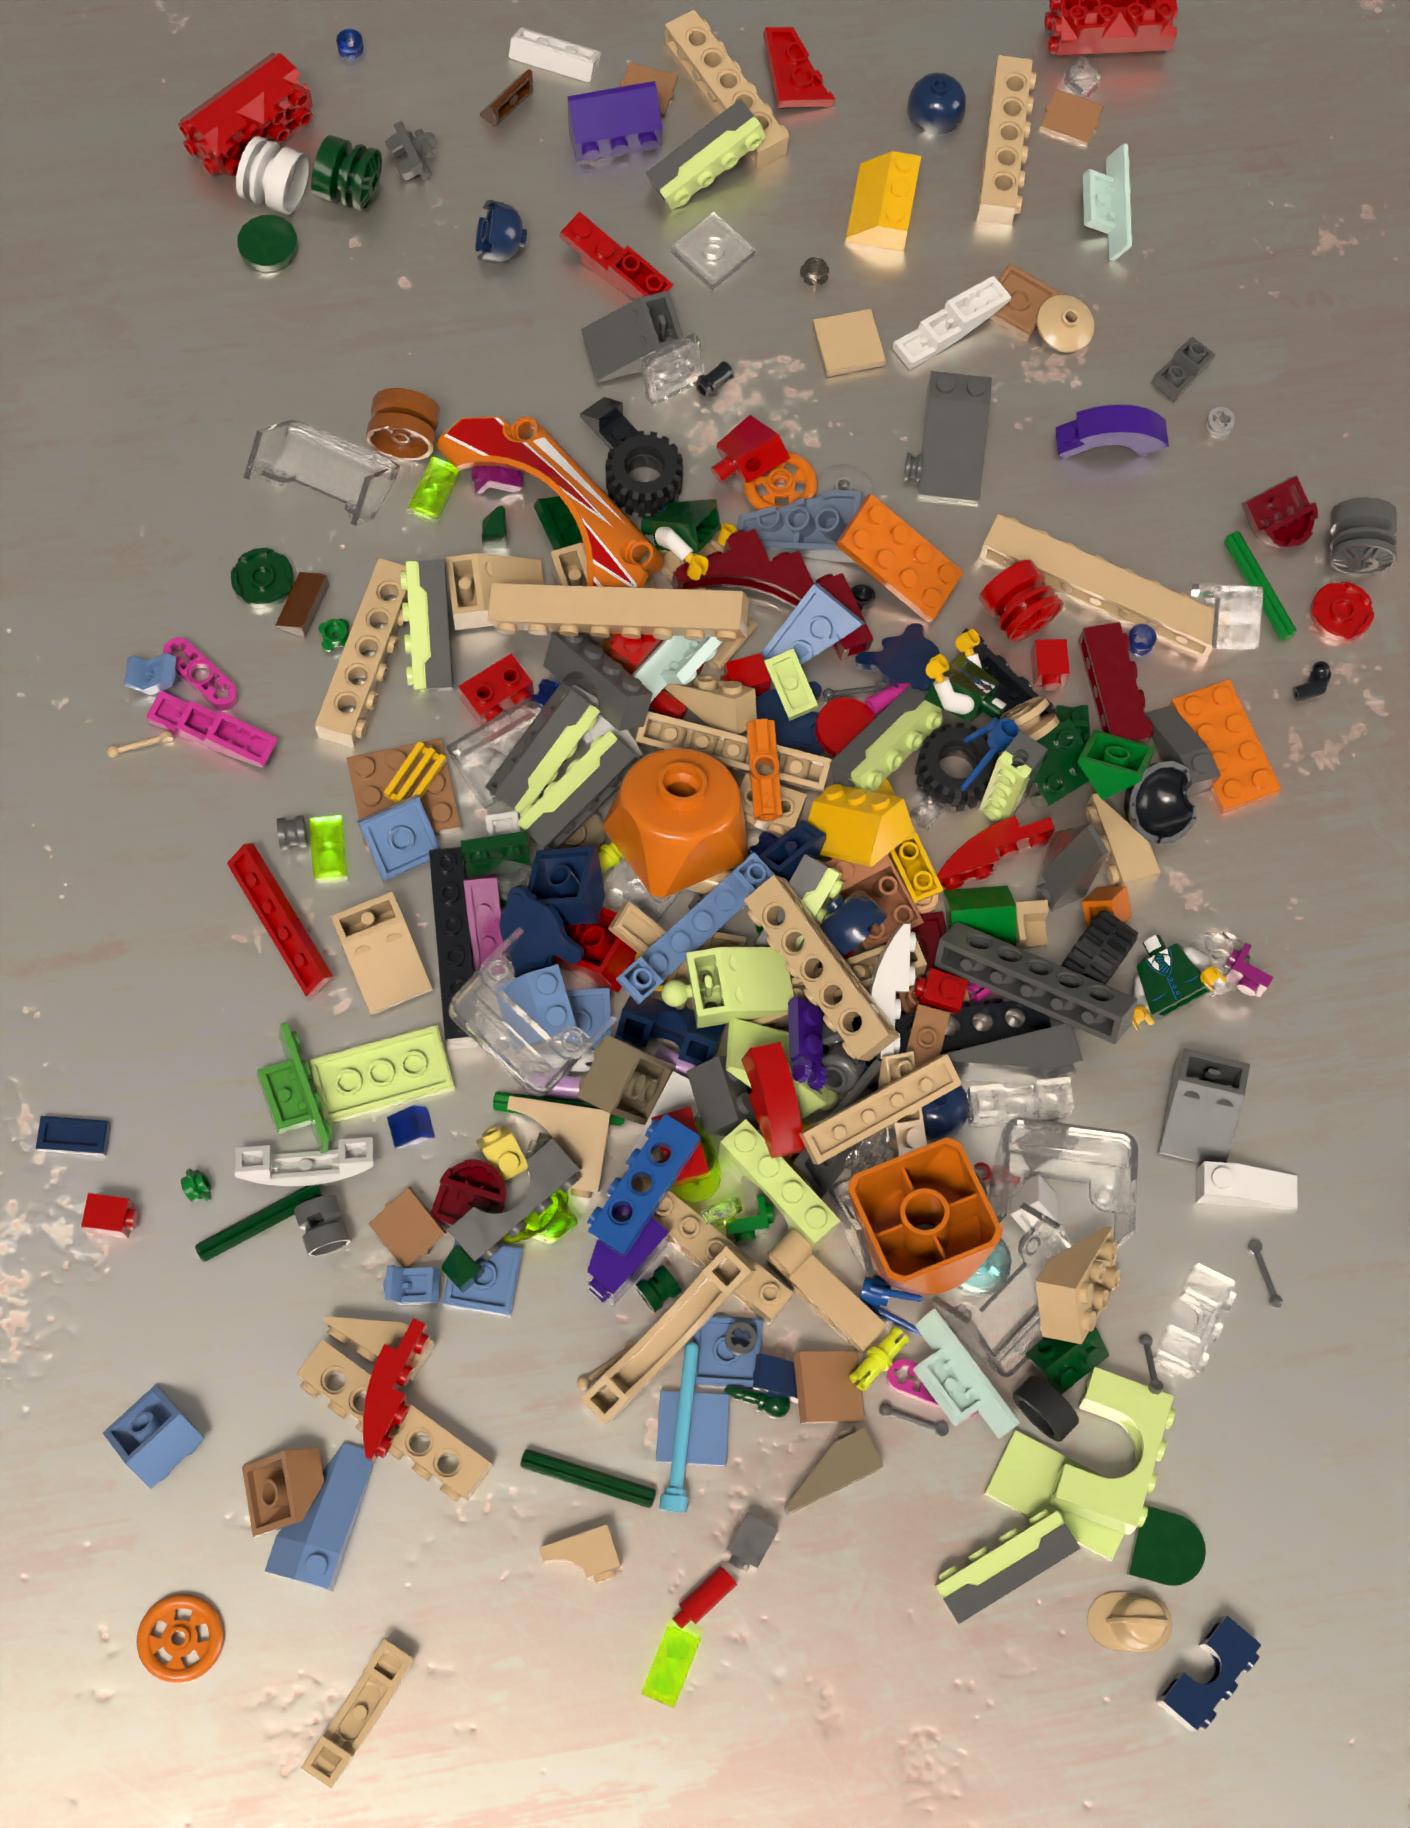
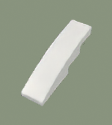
M992 276L946 301L944 309L920 321L918 329L894 341L892 349L906 367L912 370L978 327L1010 302L1012 297L996 277Z

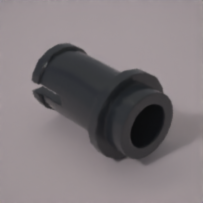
M722 361L707 375H700L695 383L699 394L705 398L708 396L713 397L719 387L734 377L732 367L727 362Z

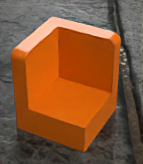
M1126 886L1096 887L1081 901L1087 927L1094 917L1103 910H1107L1124 923L1132 916Z

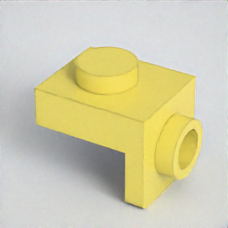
M500 1126L492 1127L486 1130L481 1135L482 1138L476 1141L487 1162L498 1170L503 1181L528 1169L523 1153L512 1132L506 1126L501 1128Z

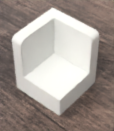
M1038 1174L1011 1188L1010 1215L1027 1235L1031 1236L1058 1223L1057 1195Z

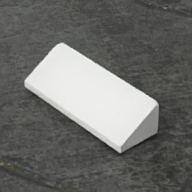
M522 27L511 37L509 49L510 59L584 82L591 81L602 56L600 51Z

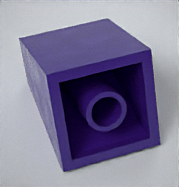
M620 1205L614 1210L613 1218L618 1222H625L631 1218L633 1210L627 1205ZM651 1218L625 1258L597 1241L587 1269L588 1286L590 1287L588 1291L602 1304L608 1301L614 1306L667 1248L669 1232L654 1218Z

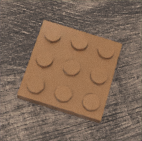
M442 738L422 742L425 744V747H431L437 754L445 755ZM417 743L347 757L359 820L396 804L386 798L383 792ZM421 754L415 765L412 767L406 778L403 780V782L395 792L396 795L401 790L407 779L410 777L416 766L423 758V754ZM430 760L404 799L412 796L435 761ZM446 762L420 799L435 836L462 831ZM363 837L365 849L369 850L366 841Z

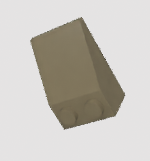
M606 1034L604 1040L600 1041L595 1048V1059L589 1071L585 1072L579 1082L580 1090L576 1097L612 1115L645 1125L676 1065Z

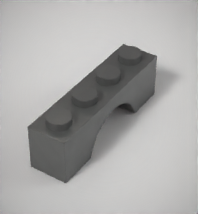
M552 632L543 666L561 682L588 677L598 695L599 714L618 731L644 727L653 693L639 679L633 677L622 668L620 663L604 653L601 647L585 637L583 632H579L578 636L575 637Z
M552 1138L526 1161L530 1172V1185L525 1198L519 1205L503 1213L489 1212L478 1206L473 1207L448 1229L449 1233L474 1262L481 1257L488 1261L501 1249V1246L498 1244L499 1241L507 1234L514 1238L527 1226L524 1219L534 1211L539 1216L554 1203L550 1197L561 1188L565 1193L580 1180L576 1174L582 1169L555 1138Z

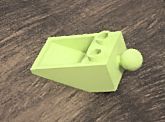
M717 947L687 952L686 970L689 984L685 985L679 980H671L663 986L661 995L663 1001L671 1007L681 1006L686 1002L687 998H692L697 1028L727 1024L734 1018L745 1021L787 1014L788 1002L794 998L790 973L785 967L787 960L781 952H776L772 947ZM701 974H708L705 976L704 982L699 980ZM709 1005L715 1006L713 1008L705 1009Z
M736 1018L731 1019L728 1030L726 1070L751 1088L741 1059L750 1048L781 1042L792 1076V1064L789 1057V1033ZM793 1079L801 1120L818 1109H832L838 1101V1093L830 1091L825 1086L816 1091L809 1088L808 1081L799 1083Z

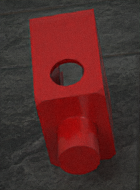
M749 415L717 443L716 449L722 460L712 466L711 471L720 483L733 474L745 483H749L786 462L790 457L780 435L752 415Z

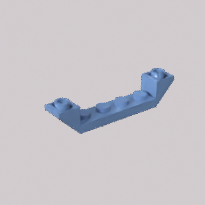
M754 852L634 961L616 980L640 1004L686 960L687 952L696 951L746 905L745 898L775 874Z

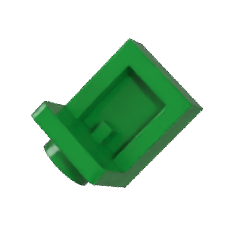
M764 1195L756 1196L757 1216L726 1221L725 1229L729 1240H736V1244H744L755 1241L756 1236L768 1234L769 1224L774 1223V1215L771 1203L765 1204Z

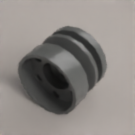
M1368 497L1353 498L1334 506L1330 512V533L1332 537L1330 541L1331 566L1337 571L1353 575L1376 574L1393 567L1397 561L1396 536H1394L1397 532L1396 507L1388 501Z

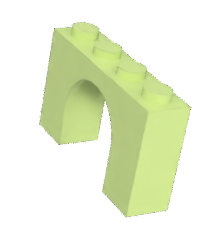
M746 1119L720 1141L718 1161L739 1184L747 1178L754 1182L784 1216L788 1224L787 1233L794 1229L801 1234L814 1250L813 1255L834 1237L840 1219L782 1157L771 1159L764 1138Z
M1094 1367L1086 1378L1078 1408L1112 1420L1122 1426L1133 1441L1136 1454L1135 1464L1131 1473L1120 1478L1100 1477L1065 1464L1058 1472L1049 1505L1130 1535L1138 1526L1142 1527L1148 1513V1507L1144 1506L1147 1493L1151 1494L1153 1492L1158 1474L1153 1473L1156 1460L1161 1461L1167 1445V1441L1162 1440L1165 1428L1170 1429L1176 1413V1409L1171 1408L1174 1396L1162 1391L1160 1394H1153L1149 1391L1148 1386Z

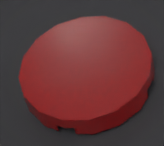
M1342 581L1341 583L1333 584L1334 582L1326 584L1317 592L1310 605V617L1315 628L1323 636L1334 641L1348 642L1358 639L1368 630L1374 619L1370 596L1361 587L1351 582Z
M839 697L829 701L818 713L815 736L819 745L829 755L836 757L875 719V715L863 702L854 698Z

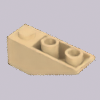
M697 674L687 684H667L664 687L711 728L738 735L746 731L747 722L757 719L755 688L743 686L741 682H726L718 680L713 675L702 676Z
M1097 793L1092 794L1085 807V816L1088 824L1094 825L1109 852L1106 857V874L1109 882L1115 884V886H1126L1127 891L1154 884L1161 872L1150 843L1111 806L1102 800Z
M913 1051L882 1057L878 1089L916 1069ZM922 1107L874 1133L878 1157L896 1158L927 1145Z
M326 1316L323 1320L326 1326L329 1327L327 1331L329 1336L342 1344L349 1340L357 1345L358 1348L355 1352L371 1363L378 1358L384 1344L397 1350L409 1327L404 1322L330 1316ZM429 1339L422 1355L416 1353L410 1364L414 1368L409 1379L412 1382L436 1347L431 1339Z

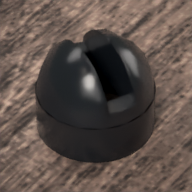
M860 584L854 586L851 591L862 613L868 611L874 603L875 592L867 585Z

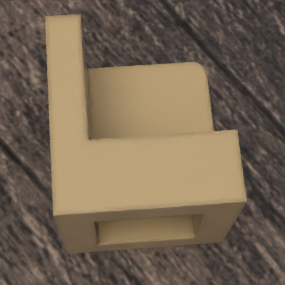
M1048 900L1015 902L1016 947L1020 949L1046 947L1048 939L1045 919L1049 914Z

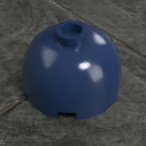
M935 72L925 75L915 83L908 98L907 114L911 123L915 126L917 123L924 128L923 132L928 134L941 135L953 131L960 121L962 122L966 107L965 92L961 84L948 74Z
M487 200L482 208L488 210L486 218L480 217L477 226L475 249L476 251L482 250V254L477 256V259L502 263L515 256L519 247H524L527 239V230L523 229L522 219L518 211L512 206L503 202Z
M853 894L845 899L839 895L825 907L829 913L822 922V929L839 953L845 956L871 934L872 925L876 923L880 926L888 917V913L873 898L864 894Z
M962 1085L922 1107L927 1141L936 1142L946 1137L952 1138L965 1125L969 1113L967 1093Z

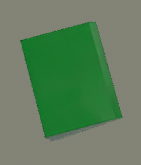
M1093 730L1079 756L1078 764L1103 800L1141 782L1156 747Z
M1008 885L943 891L947 931L956 922H959L1016 946V904Z

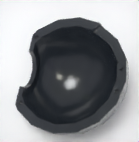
M1175 761L1151 763L1141 782L1125 790V816L1129 824L1145 839L1158 844L1173 843L1184 837L1196 823V808L1189 802L1186 795V784L1191 782L1190 771L1187 766Z

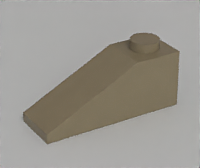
M852 1426L835 1435L838 1441L831 1445L785 1506L784 1511L786 1515L847 1487L884 1467L865 1427L856 1431L855 1427Z

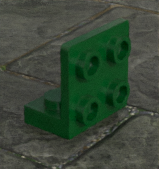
M1065 719L1060 722L1052 731L1037 740L1039 744L1048 750L1034 781L1038 792L1029 797L1035 808L1050 806L1089 782L1078 764L1079 756L1085 744L1071 719Z
M526 831L460 841L466 878L497 874L501 908H505L508 892L518 885L528 887L532 869Z

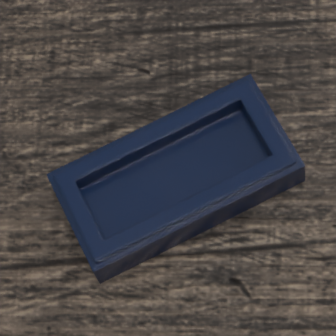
M41 1116L35 1149L42 1152L106 1156L111 1123L106 1120Z

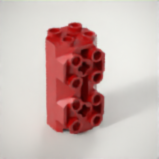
M1049 0L1050 12L1045 13L1044 19L1045 30H1050L1048 38L1049 54L1060 56L1172 50L1176 39L1177 27H1172L1173 18L1178 16V7L1176 0Z
M271 53L180 119L178 127L186 138L183 145L192 157L197 155L210 175L214 176L220 172L229 173L232 177H236L242 154L254 137L260 136L266 139H274L277 143H282L291 133L301 126L307 125L313 116L310 111L313 103L307 84L305 83L300 86L297 80L301 76L297 68L283 54L277 53L275 55V53Z

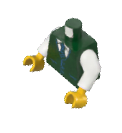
M716 499L670 502L655 516H645L641 521L642 533L644 535H653L655 547L658 550L672 551L682 562L686 560L689 563L687 575L693 580H699L701 574L706 575L709 563L706 557L702 555L694 556L692 553H699L718 532L720 533L717 542L725 547L726 539L736 532L737 528L733 524H722L720 522L721 518L719 517Z
M974 629L964 632L956 638L955 645L959 651L965 653V656L959 654L950 663L942 654H938L930 659L926 666V674L934 680L924 700L968 722H973L983 712L999 720L1006 710L1007 704L994 696L999 686V681L982 669L978 653L974 654L973 647L980 643V637Z
M1154 935L1142 943L1150 958L1137 965L1138 974L1134 978L1133 997L1138 998L1132 1025L1136 1030H1139L1140 1022L1146 1020L1148 1025L1151 1026L1154 1024V1020L1149 1014L1150 1012L1153 1016L1163 1019L1206 994L1215 991L1214 982L1220 979L1225 983L1227 978L1217 969L1210 956L1193 947L1184 948L1177 943L1166 947L1161 936Z

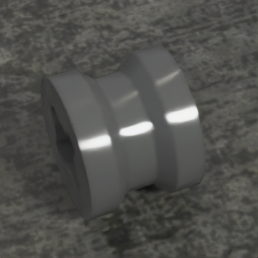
M304 815L296 816L293 820H287L284 817L277 818V832L281 850L289 849L292 845H298L300 848L308 847Z

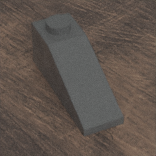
M1172 705L1145 713L1146 718H1150L1152 722V739L1163 762L1175 761L1187 766L1189 769L1191 782L1186 784L1187 797L1208 791L1221 774L1207 745Z

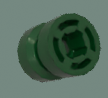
M664 1265L654 1270L653 1277L648 1280L642 1279L634 1285L638 1294L654 1313L663 1307V1303L667 1298L674 1299L682 1293L679 1284Z

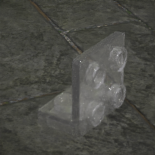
M1192 584L1191 596L1204 597L1205 604H1215L1212 649L1257 650L1260 638L1263 587Z

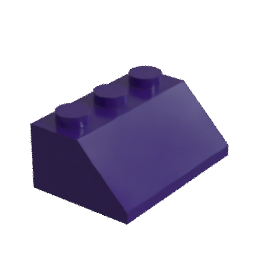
M655 81L568 96L569 136L576 162L594 161L602 157L622 156L630 152L650 151L662 147L663 129Z

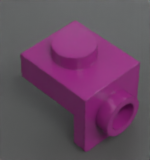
M478 466L472 469L471 477L474 481L475 493L482 494L489 487L517 493L522 488L521 471L499 466Z
M1245 943L1240 950L1234 948L1225 963L1229 970L1225 977L1228 981L1237 985V988L1242 993L1261 997L1268 989L1273 977L1244 961L1252 946Z

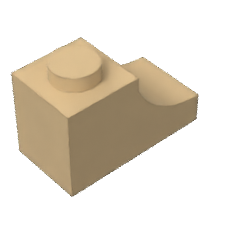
M607 1524L539 1547L544 1564L550 1562L570 1563L581 1569L585 1573L587 1580L594 1578L596 1584L616 1577L615 1570L621 1569Z

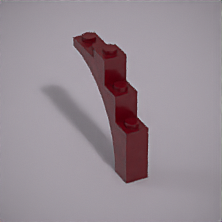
M756 529L747 532L739 530L732 533L726 539L724 553L717 551L706 557L709 566L706 575L701 574L699 580H693L687 575L688 562L680 565L673 572L671 582L673 589L695 590L723 586L750 589L770 595L794 608L800 603L813 584L818 583L866 623L843 573L835 576L833 574L824 575L814 583L799 551L791 554L789 552H782L770 561ZM864 624L833 644L832 647L840 661L861 652L868 651L873 642V636L867 624Z

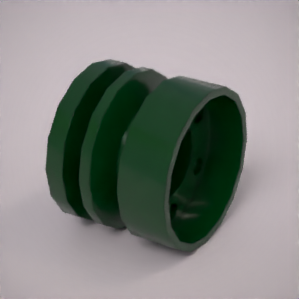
M333 135L326 136L319 147L313 165L311 177L312 195L315 198L331 203L337 202L341 197L342 204L345 207L350 208L353 206L357 211H367L373 202L382 171L381 152L372 147L367 149L362 144H358L352 149V143L349 140Z

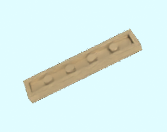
M942 1054L805 1129L799 1135L813 1164L818 1165L961 1086L962 1083L948 1054Z

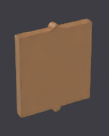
M629 62L624 79L620 80V87L655 81L660 115L665 117L670 100L674 99L673 91L678 75Z
M1056 89L1050 104L1045 106L1044 111L1046 114L1040 130L1088 146L1094 130L1098 129V119L1104 105Z
M411 1187L405 1189L393 1202H387L385 1204L386 1208L369 1223L370 1227L403 1268L411 1267L422 1255L430 1254V1248L447 1233Z

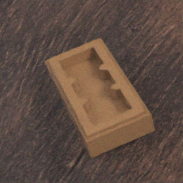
M920 1004L917 1005L906 1052H914L916 1068L940 1056L950 1012Z

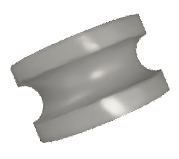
M1226 407L1212 409L1205 422V429L1208 434L1215 438L1228 436L1235 424L1233 412ZM1216 418H1219L1221 423H1225L1224 427H1221L1219 422H1215Z

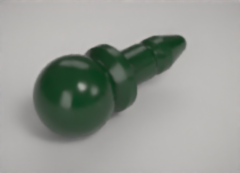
M726 1386L724 1388V1391L734 1399L743 1400V1402L752 1405L756 1404V1412L760 1413L764 1410L765 1414L772 1419L783 1418L789 1412L790 1401L787 1398H771L763 1393L759 1394L757 1391L748 1388L744 1389L742 1386Z

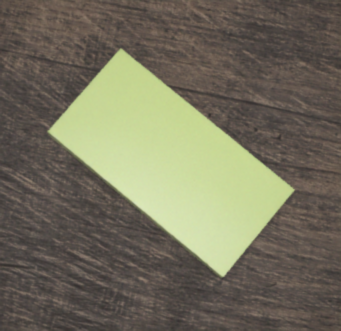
M438 1025L307 1060L314 1088L317 1090L321 1100L322 1109L320 1112L322 1120H328L329 1124L455 1090Z
M1015 1430L984 1494L1028 1518H1032L1045 1509L1048 1510L1049 1514L1058 1511L1063 1522L1067 1525L1079 1545L1112 1561L1125 1533L1049 1505L1058 1472L1065 1464L1100 1477L1104 1476Z

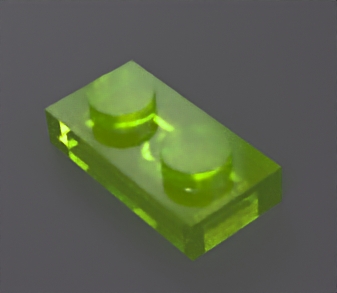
M432 456L407 507L408 513L437 524L461 475V470H457L449 462Z
M342 816L309 818L314 883L346 881L347 868Z
M668 1624L641 1695L674 1708L701 1638Z

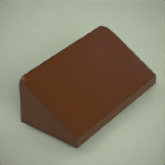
M528 69L518 76L480 112V116L494 127L497 126L533 91L532 71Z
M299 572L275 624L276 628L305 638L329 586L327 575Z

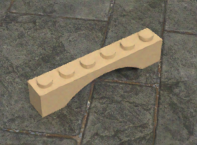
M732 1245L726 1246L699 1274L661 1319L581 1398L582 1402L604 1424L613 1421L755 1273L756 1269Z

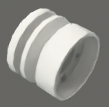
M254 137L246 146L238 165L236 175L237 195L246 200L251 199L257 204L266 202V206L270 209L286 215L293 213L303 198L310 173L309 156L288 146L281 149L277 142H269L266 138Z

